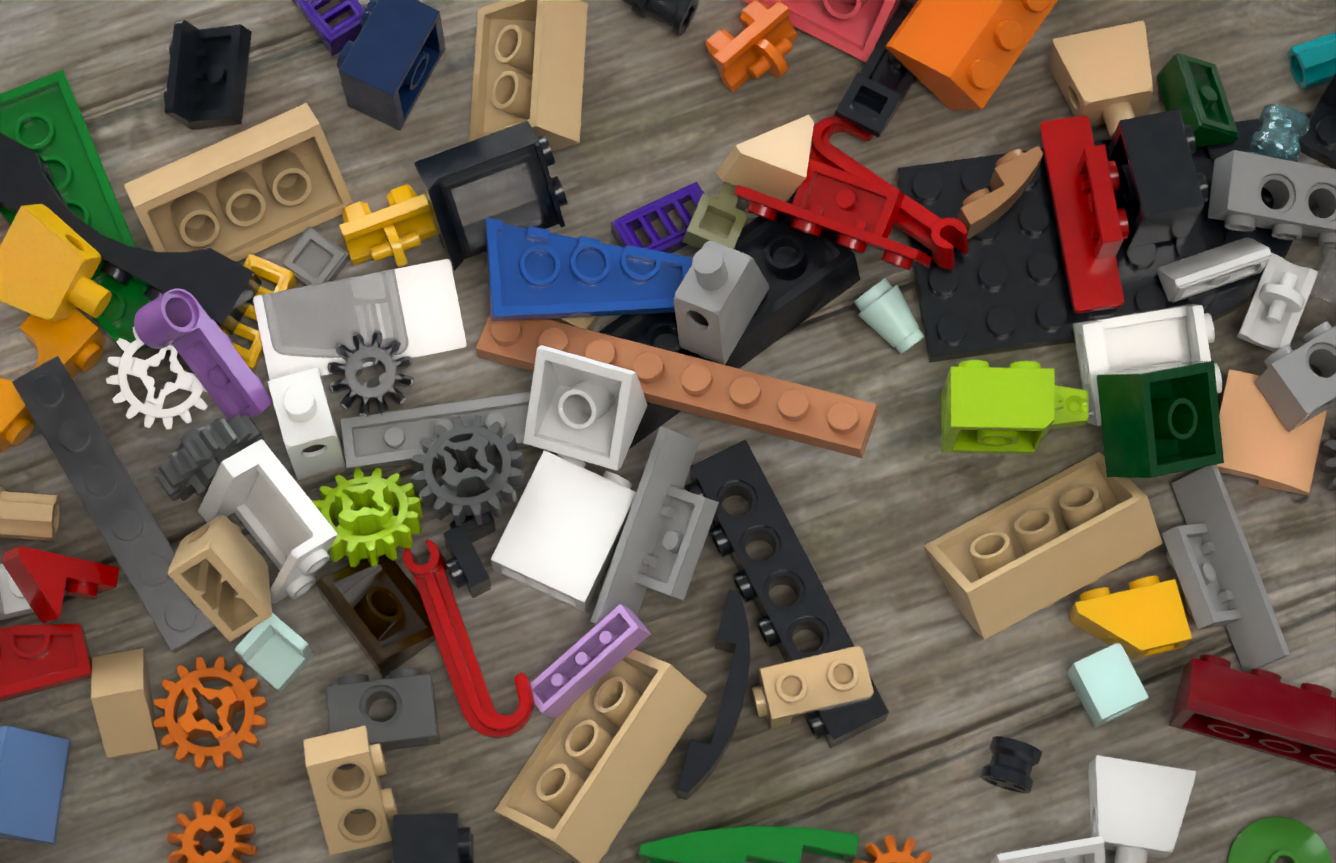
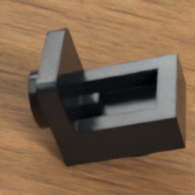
M490 511L483 513V525L478 526L473 515L466 516L462 526H456L454 520L449 524L451 530L444 533L445 545L452 557L444 561L448 572L458 589L465 585L467 586L472 598L491 590L490 577L472 544L496 531L495 520Z

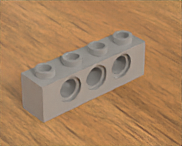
M1233 150L1214 160L1208 218L1225 221L1224 227L1230 230L1247 232L1254 231L1255 227L1272 230L1271 236L1278 239L1300 240L1302 236L1319 239L1318 245L1336 249V169ZM1262 187L1266 188L1273 197L1272 209L1267 207L1262 200ZM1309 196L1314 198L1319 205V217L1312 214L1309 209Z
M1328 321L1306 334L1302 338L1306 344L1293 351L1288 344L1266 358L1264 364L1267 366V369L1254 382L1289 432L1336 404V326L1332 327ZM1309 364L1319 368L1323 377L1316 375L1311 370Z

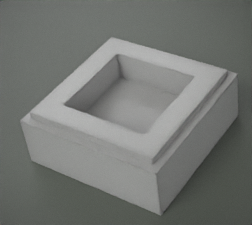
M308 226L280 262L279 266L292 271L298 283L303 286L334 281L349 262L350 256L349 253Z

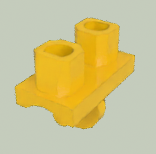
M406 184L392 189L386 196L389 207L371 213L368 203L361 201L344 207L342 210L344 223L339 226L353 266L374 259V262L392 255L398 268L407 266L408 263L404 251L422 245V240L438 235L425 194L418 196L412 187Z

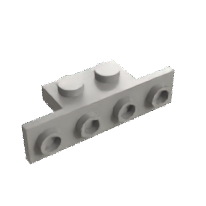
M660 426L603 587L598 596L590 620L591 623L597 625L619 604L628 607L638 615L647 587L684 600L719 502L683 490L700 441Z
M1217 464L1203 467L1171 483L1187 525L1173 527L1161 534L1167 547L1166 555L1168 562L1177 573L1185 594L1186 609L1194 619L1197 629L1226 626L1242 670L1245 673H1250L1251 669H1259L1289 656V649Z

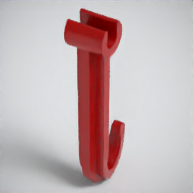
M836 116L827 117L814 125L809 159L898 190L829 142L830 137L838 132H846L863 141L872 140V134ZM905 194L893 225L930 249L933 261L939 267L953 269L954 247L963 254L968 253L966 226L956 218L941 219Z
M429 539L425 543L430 552V559L424 565H419L418 559L411 549L405 548L403 553L404 564L414 576L462 714L470 727L482 736L499 739L514 735L527 724L532 716L535 704L533 689L528 677L524 673H518L515 676L519 701L516 711L506 716L497 713L446 574L447 567L444 562L446 558L437 545Z

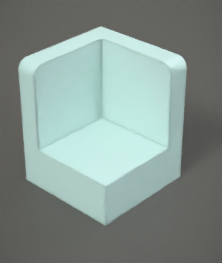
M273 613L271 617L253 627L235 648V652L241 661L278 693H281L314 656L309 644Z
M1115 643L1073 663L1067 671L1068 677L1095 728L1140 707L1149 698L1126 652L1119 643Z

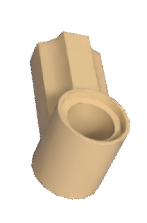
M0 487V538L55 542L61 520L60 498L58 495L6 492L4 488Z

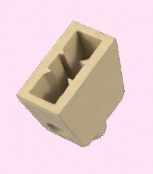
M1144 20L1052 39L1048 63L1049 69L1074 117H1089L1091 126L1106 124L1110 139L1112 140L1120 120L1140 117L1149 112L1153 94V83Z
M217 516L187 535L180 542L167 574L229 642L272 616L268 565L261 554L242 534L240 527L232 523L227 516Z

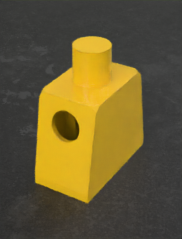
M33 204L20 207L0 245L1 302L48 321L67 319L73 314L76 307L97 318L108 306L112 292L91 280L101 262V255L45 205Z

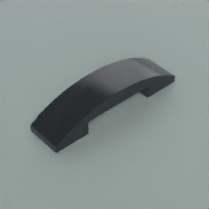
M900 0L898 9L861 73H857L834 114V116L878 138L895 115L916 80V77L885 46L918 0Z
M730 589L720 622L715 649L734 653L711 744L690 739L677 789V798L684 800L689 799L703 785L721 761L736 730L743 708L750 665L749 629L740 593Z

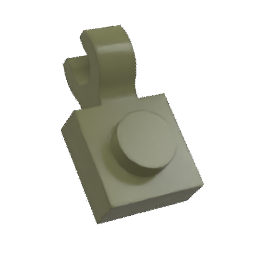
M724 182L717 199L702 194L682 242L702 249L706 242L713 241L734 249L749 214L735 208L739 199L734 194L737 186Z

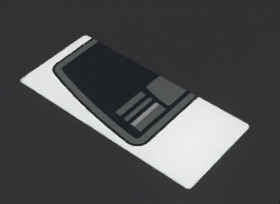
M449 259L258 295L253 298L269 381L312 368H318L321 376L332 374L328 372L329 363L347 364V361L337 354L336 347L342 344L355 353L357 350L353 344V334L356 333L362 335L365 347H372L374 332H381L382 343L380 349L384 351L393 340L397 339L401 343V347L392 357L393 360L403 356L415 358L461 349L467 346L452 266ZM374 362L364 363L363 368L374 366Z

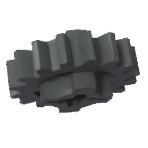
M236 414L227 422L224 418L215 419L210 424L199 429L193 428L181 437L179 447L168 456L171 461L159 467L161 473L156 478L173 501L179 498L185 501L194 493L197 496L205 497L220 463L261 439L264 440V437L248 414L242 417Z
M478 415L473 419L471 426H464L460 416L454 417V428L451 430H447L441 424H437L435 428L438 438L435 441L425 437L420 440L422 450L426 455H413L412 459L415 470L418 471L412 475L416 490H421L419 495L423 506L429 507L434 505L435 515L439 520L445 518L449 512L453 513L456 526H462L466 516L473 515L478 526L483 525V513L489 510L496 517H501L500 503L505 501L515 504L517 496L513 487L524 486L525 483L523 471L520 470L525 466L522 451H516L518 447L515 436L509 434L503 437L501 423L497 421L488 429L484 428L482 417ZM496 454L502 461L501 474L496 472L494 466V456ZM437 467L442 470L443 485L441 487L435 481Z

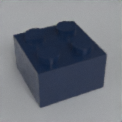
M370 0L361 17L360 25L363 28L355 42L349 40L344 45L338 57L337 68H339L341 85L344 89L347 105L400 131L446 49L440 11L417 0Z

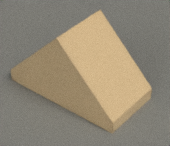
M806 115L735 145L716 171V174L721 181L735 186L738 184L788 202L807 175L814 127L813 120L809 115Z
M140 648L92 657L91 701L107 759L159 751L158 733L153 724V721L156 719L145 649Z

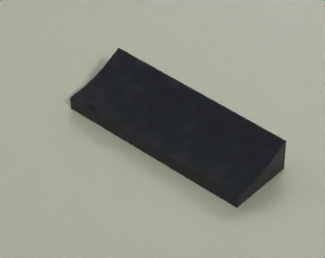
M796 192L791 196L787 203H793ZM777 213L775 221L758 216L742 228L734 250L745 253L755 260L769 284V290L725 365L740 369L861 280L855 254L851 249L836 244L838 238L836 234L822 229L819 237L809 235L792 228L793 218ZM675 312L621 315L599 331V333L715 362L680 348ZM647 402V408L630 448L681 411Z

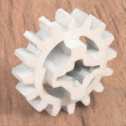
M132 327L136 340L129 343L119 338L117 344L124 351L122 357H109L107 361L111 365L118 367L117 375L106 378L107 384L119 385L121 392L112 399L114 404L127 400L131 406L126 413V417L131 419L138 412L145 414L144 426L150 428L154 423L155 417L162 418L166 430L172 429L173 416L180 415L181 419L187 424L190 423L192 420L189 408L194 405L198 409L205 411L208 407L204 400L200 398L203 391L207 392L195 374L183 370L176 358L178 351L172 344L160 349L159 353L146 360L132 357L141 346L145 345L138 337L135 327ZM169 350L171 352L169 362H171L170 371L177 373V379L175 383L166 382L164 388L160 389L158 398L154 399L153 396L156 389L153 387L154 378L147 376V370L149 366L158 367L160 361L164 360L166 351ZM127 374L141 378L148 390L144 404L132 393L128 384ZM177 389L192 392L183 403L172 408L162 409L166 395Z

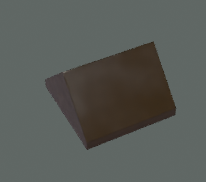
M385 554L378 556V565L372 567L368 558L360 560L356 567L346 566L321 577L315 583L322 599L383 679L391 671L396 670L436 640L420 593L395 560L389 559Z

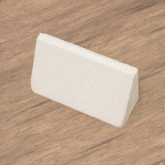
M1243 238L1161 266L1157 269V274L1168 301L1176 302L1261 273L1272 253L1269 247L1252 238Z

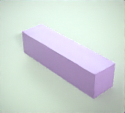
M619 604L530 683L533 689L535 705L542 714L556 719L651 635L635 612Z

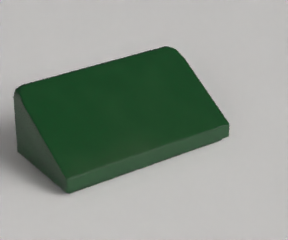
M1176 53L1157 75V82L1166 111L1180 109L1183 124H1189L1192 127L1196 147L1236 142L1239 138L1238 130L1216 64Z

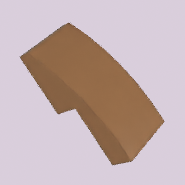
M1039 146L1025 153L1019 148L1005 154L995 163L996 168H994L989 183L992 192L988 188H983L971 194L962 202L963 207L960 209L957 219L966 226L968 239L997 221L1021 197L1037 172L1043 152Z

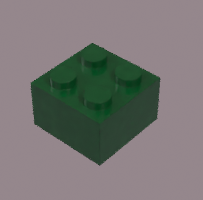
M1214 361L1167 362L1097 375L1107 477L1153 478L1224 463Z

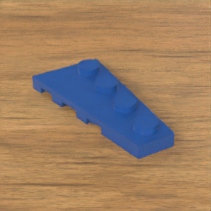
M485 219L492 321L675 312V292L692 265V257L630 245L620 247L600 243L599 239L584 236L574 238L549 233L550 230L532 226H528L527 229L503 224L504 221Z

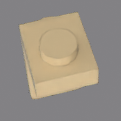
M860 646L760 668L759 686L751 687L758 718L767 716L770 729L791 725L792 716L868 699L873 695L863 649Z

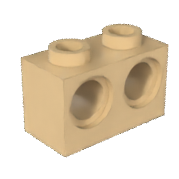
M366 725L303 740L306 768L330 856L392 841L389 820H393V815H398L395 798L391 787L381 788L379 776L387 774L385 759L380 743L370 745ZM344 764L357 765L350 770L338 769L339 766ZM359 808L367 809L366 812L361 814L349 813Z

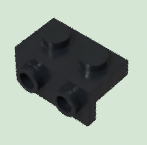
M186 20L175 21L173 38L169 46L170 64L168 81L164 91L165 113L191 130L242 124L252 31L241 24L198 29Z

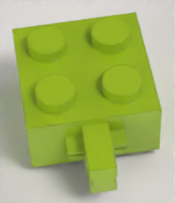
M982 360L962 361L958 364V367H950L941 393V453L1033 454L1043 444L1049 430L1086 425L1089 416L1088 391L1055 385L1054 369L1041 368V364L1034 361L1014 362L1010 364V368L989 367V363Z

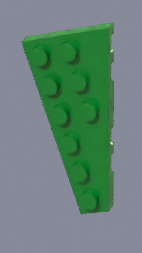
M59 70L1 93L0 133L35 151L44 160L50 169L56 188L69 209L78 219L103 236L137 248L64 70ZM1 209L0 214L11 226L15 215ZM100 263L91 280L112 292V296L103 313L97 318H92L118 347L117 341L119 338L132 343L136 340L132 328L134 327L135 315L141 307L151 302V300L143 295L147 288L133 280H130L127 287L117 283L100 272L104 265ZM145 344L141 346L137 351L145 349L149 346Z

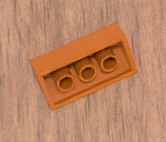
M918 0L885 47L949 110H982L1058 0Z

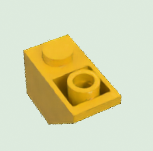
M1148 576L1130 582L1128 584L1130 590L1110 594L1108 587L1093 589L1080 594V601L1075 602L1068 612L1072 624L1110 646L1115 643L1121 644L1127 656L1133 660L1183 649L1192 639L1175 579L1160 582L1158 576Z

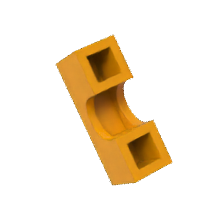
M77 309L69 318L58 321H48L31 314L19 327L28 342L38 349V360L34 368L58 355L72 379L81 370L83 372L90 370L100 360L104 352L102 347L107 343L100 329ZM0 378V451L4 453L11 445L16 447L26 440L34 428V419L12 383L14 380Z

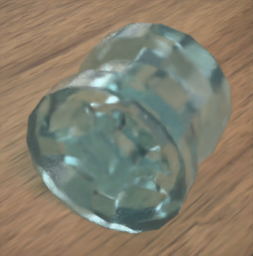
M1280 104L1264 106L1259 117L1262 126L1260 131L1255 132L1250 142L1251 149L1258 155L1296 162L1301 152L1298 142L1300 137L1308 132L1311 123L1310 119L1304 113L1289 106Z

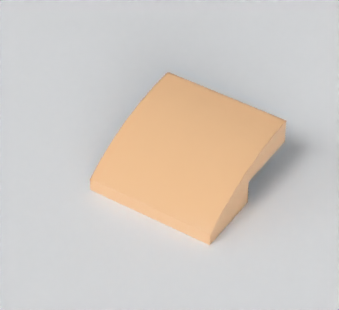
M1229 369L1219 413L1224 463L1217 464L1221 473L1259 480L1258 486L1309 496L1327 410L1289 432L1254 382L1260 376Z

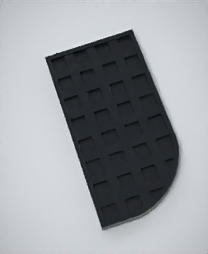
M1288 115L1235 122L1239 134L1236 142L1196 147V152L1192 155L1196 173L1203 172L1206 178L1208 201L1204 202L1199 218L1196 219L1187 237L1132 248L1128 247L1127 239H1123L1116 255L1124 296V303L1120 308L1085 313H1075L1073 311L1044 153L1032 181L1013 206L993 224L968 239L967 254H963L954 247L953 269L939 267L933 261L931 250L907 234L909 247L918 249L932 258L929 268L914 262L912 263L929 363L1074 343L1073 323L1187 304L1202 305L1204 313H1209L1212 321L1248 302L1254 295L1262 272L1176 302H1169L1158 277L1157 269L1243 238H1252L1269 247L1271 253L1283 259L1285 258L1293 240L1272 237V230L1255 227L1254 231L1247 232L1227 229L1224 227L1225 221L1208 218L1214 160L1237 150L1297 162ZM1111 139L1094 141V146L1105 145L1107 152ZM1007 153L898 168L896 174L898 187L901 192L941 219H957L960 209L963 207L962 202L968 196L983 188H988L992 192L989 183L994 168H996L995 163ZM1262 187V200L1267 207L1272 209L1273 197L1266 188Z

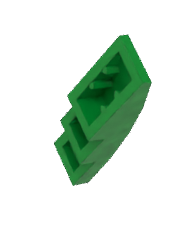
M745 826L696 831L641 844L639 861L646 863H800L802 852L853 862L860 835L807 827Z

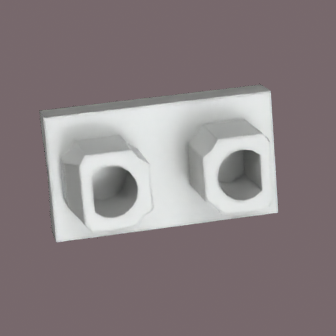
M1272 253L1264 267L1237 338L1272 352H1276L1285 345H1290L1319 271L1292 264Z

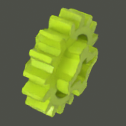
M360 468L355 469L354 478L350 480L337 475L335 476L336 487L333 489L321 486L319 489L321 500L312 501L338 534L329 549L331 561L337 562L344 556H348L350 567H356L360 560L368 558L370 565L375 567L378 565V556L384 554L391 560L397 559L396 548L401 546L410 549L413 546L411 534H420L422 530L420 518L423 516L420 498L415 496L413 484L402 485L401 476L398 473L391 475L388 479H384L381 468H376L371 476H364ZM394 508L399 511L397 516L393 515L392 510ZM335 518L339 520L337 527L333 524Z

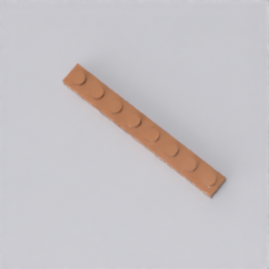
M490 312L475 348L479 358L534 372L536 351L541 345L635 371L646 402L859 458L863 457L878 415L877 404L548 319L492 321Z

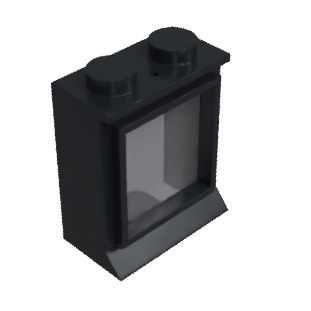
M528 120L414 162L429 198L430 211L440 231L438 235L454 271L466 258L486 251L484 224L486 218L504 221L503 224L527 229L528 226L542 229L558 224L561 228L565 226L560 207L567 205L566 195L557 176L551 178L548 166L555 164L553 152L546 136L537 138Z

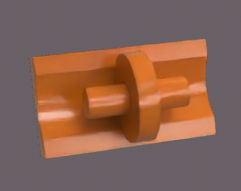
M754 0L743 9L739 17L742 27L745 29L738 36L733 37L726 30H718L706 40L705 45L709 56L718 68L723 85L730 91L734 92L751 77L757 80L766 71L779 79L789 71L783 57L793 49L791 43L798 36L789 20L790 10L781 1L770 7L759 0Z

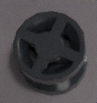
M993 736L989 747L993 755L990 763L983 767L980 778L1006 790L1024 794L1030 793L1033 785V780L1030 777L1033 766L1040 762L1042 751L1016 739Z

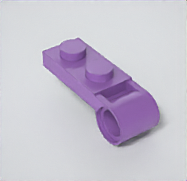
M179 288L171 289L137 311L134 318V327L141 341L155 349H162L172 344L228 420L236 414H239L241 417L248 414L252 418L263 412L273 403L272 398L264 389L261 380L244 362L233 347L230 338L220 329L214 319H210L191 293Z

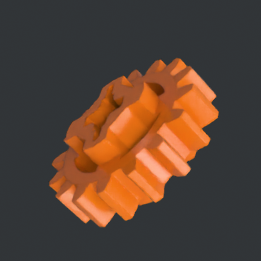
M218 656L215 661L214 668H209L202 657L196 658V670L189 673L181 664L177 666V672L181 679L176 684L164 679L161 684L169 693L168 698L154 699L153 703L157 709L165 712V716L153 721L154 727L157 730L169 731L160 741L163 747L168 750L179 745L175 755L176 760L184 764L191 756H194V764L199 771H204L208 760H213L220 771L225 770L226 757L233 755L240 763L244 762L245 756L241 748L245 744L256 748L260 745V742L253 734L254 729L268 727L267 720L257 715V711L268 707V701L265 697H253V694L261 687L256 677L243 682L247 671L245 667L239 663L229 672L227 671V661L221 656ZM221 681L230 684L231 687L227 685L221 690L205 688L202 683ZM186 694L188 696L186 712L178 718L179 722H177L178 707ZM200 697H203L208 704L211 703L215 709H218L217 714L220 718L218 721L223 727L222 731H219L214 723L211 724L205 718V713L202 710L204 707L199 701ZM245 705L244 721L236 734L233 730L236 714L243 710ZM201 737L217 739L220 745L202 747L190 741L193 740L195 742Z

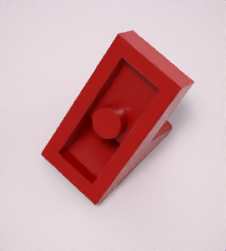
M23 546L5 552L2 564L42 623H47L60 617L65 587L66 595L81 599H96L97 594L116 588L119 567Z

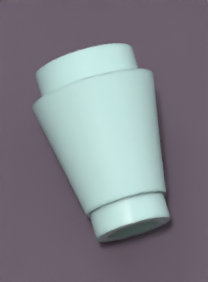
M886 278L854 301L861 311L858 316L892 347H895L900 354H903L925 337L920 331V327L898 285L893 287Z

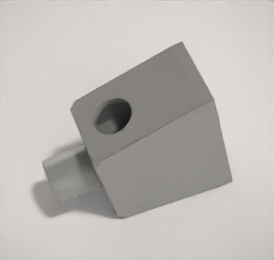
M713 241L706 242L702 249L695 253L692 265L674 296L680 348L720 364H726L769 290L768 282L752 257Z

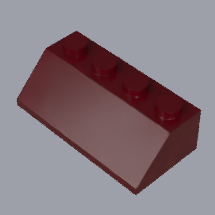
M1203 654L1200 655V659L1191 658L1184 666L1169 726L1336 773V698L1331 697L1332 691L1330 689L1311 683H1302L1300 688L1281 683L1280 675L1267 670L1251 669L1249 674L1231 669L1230 661L1213 655Z

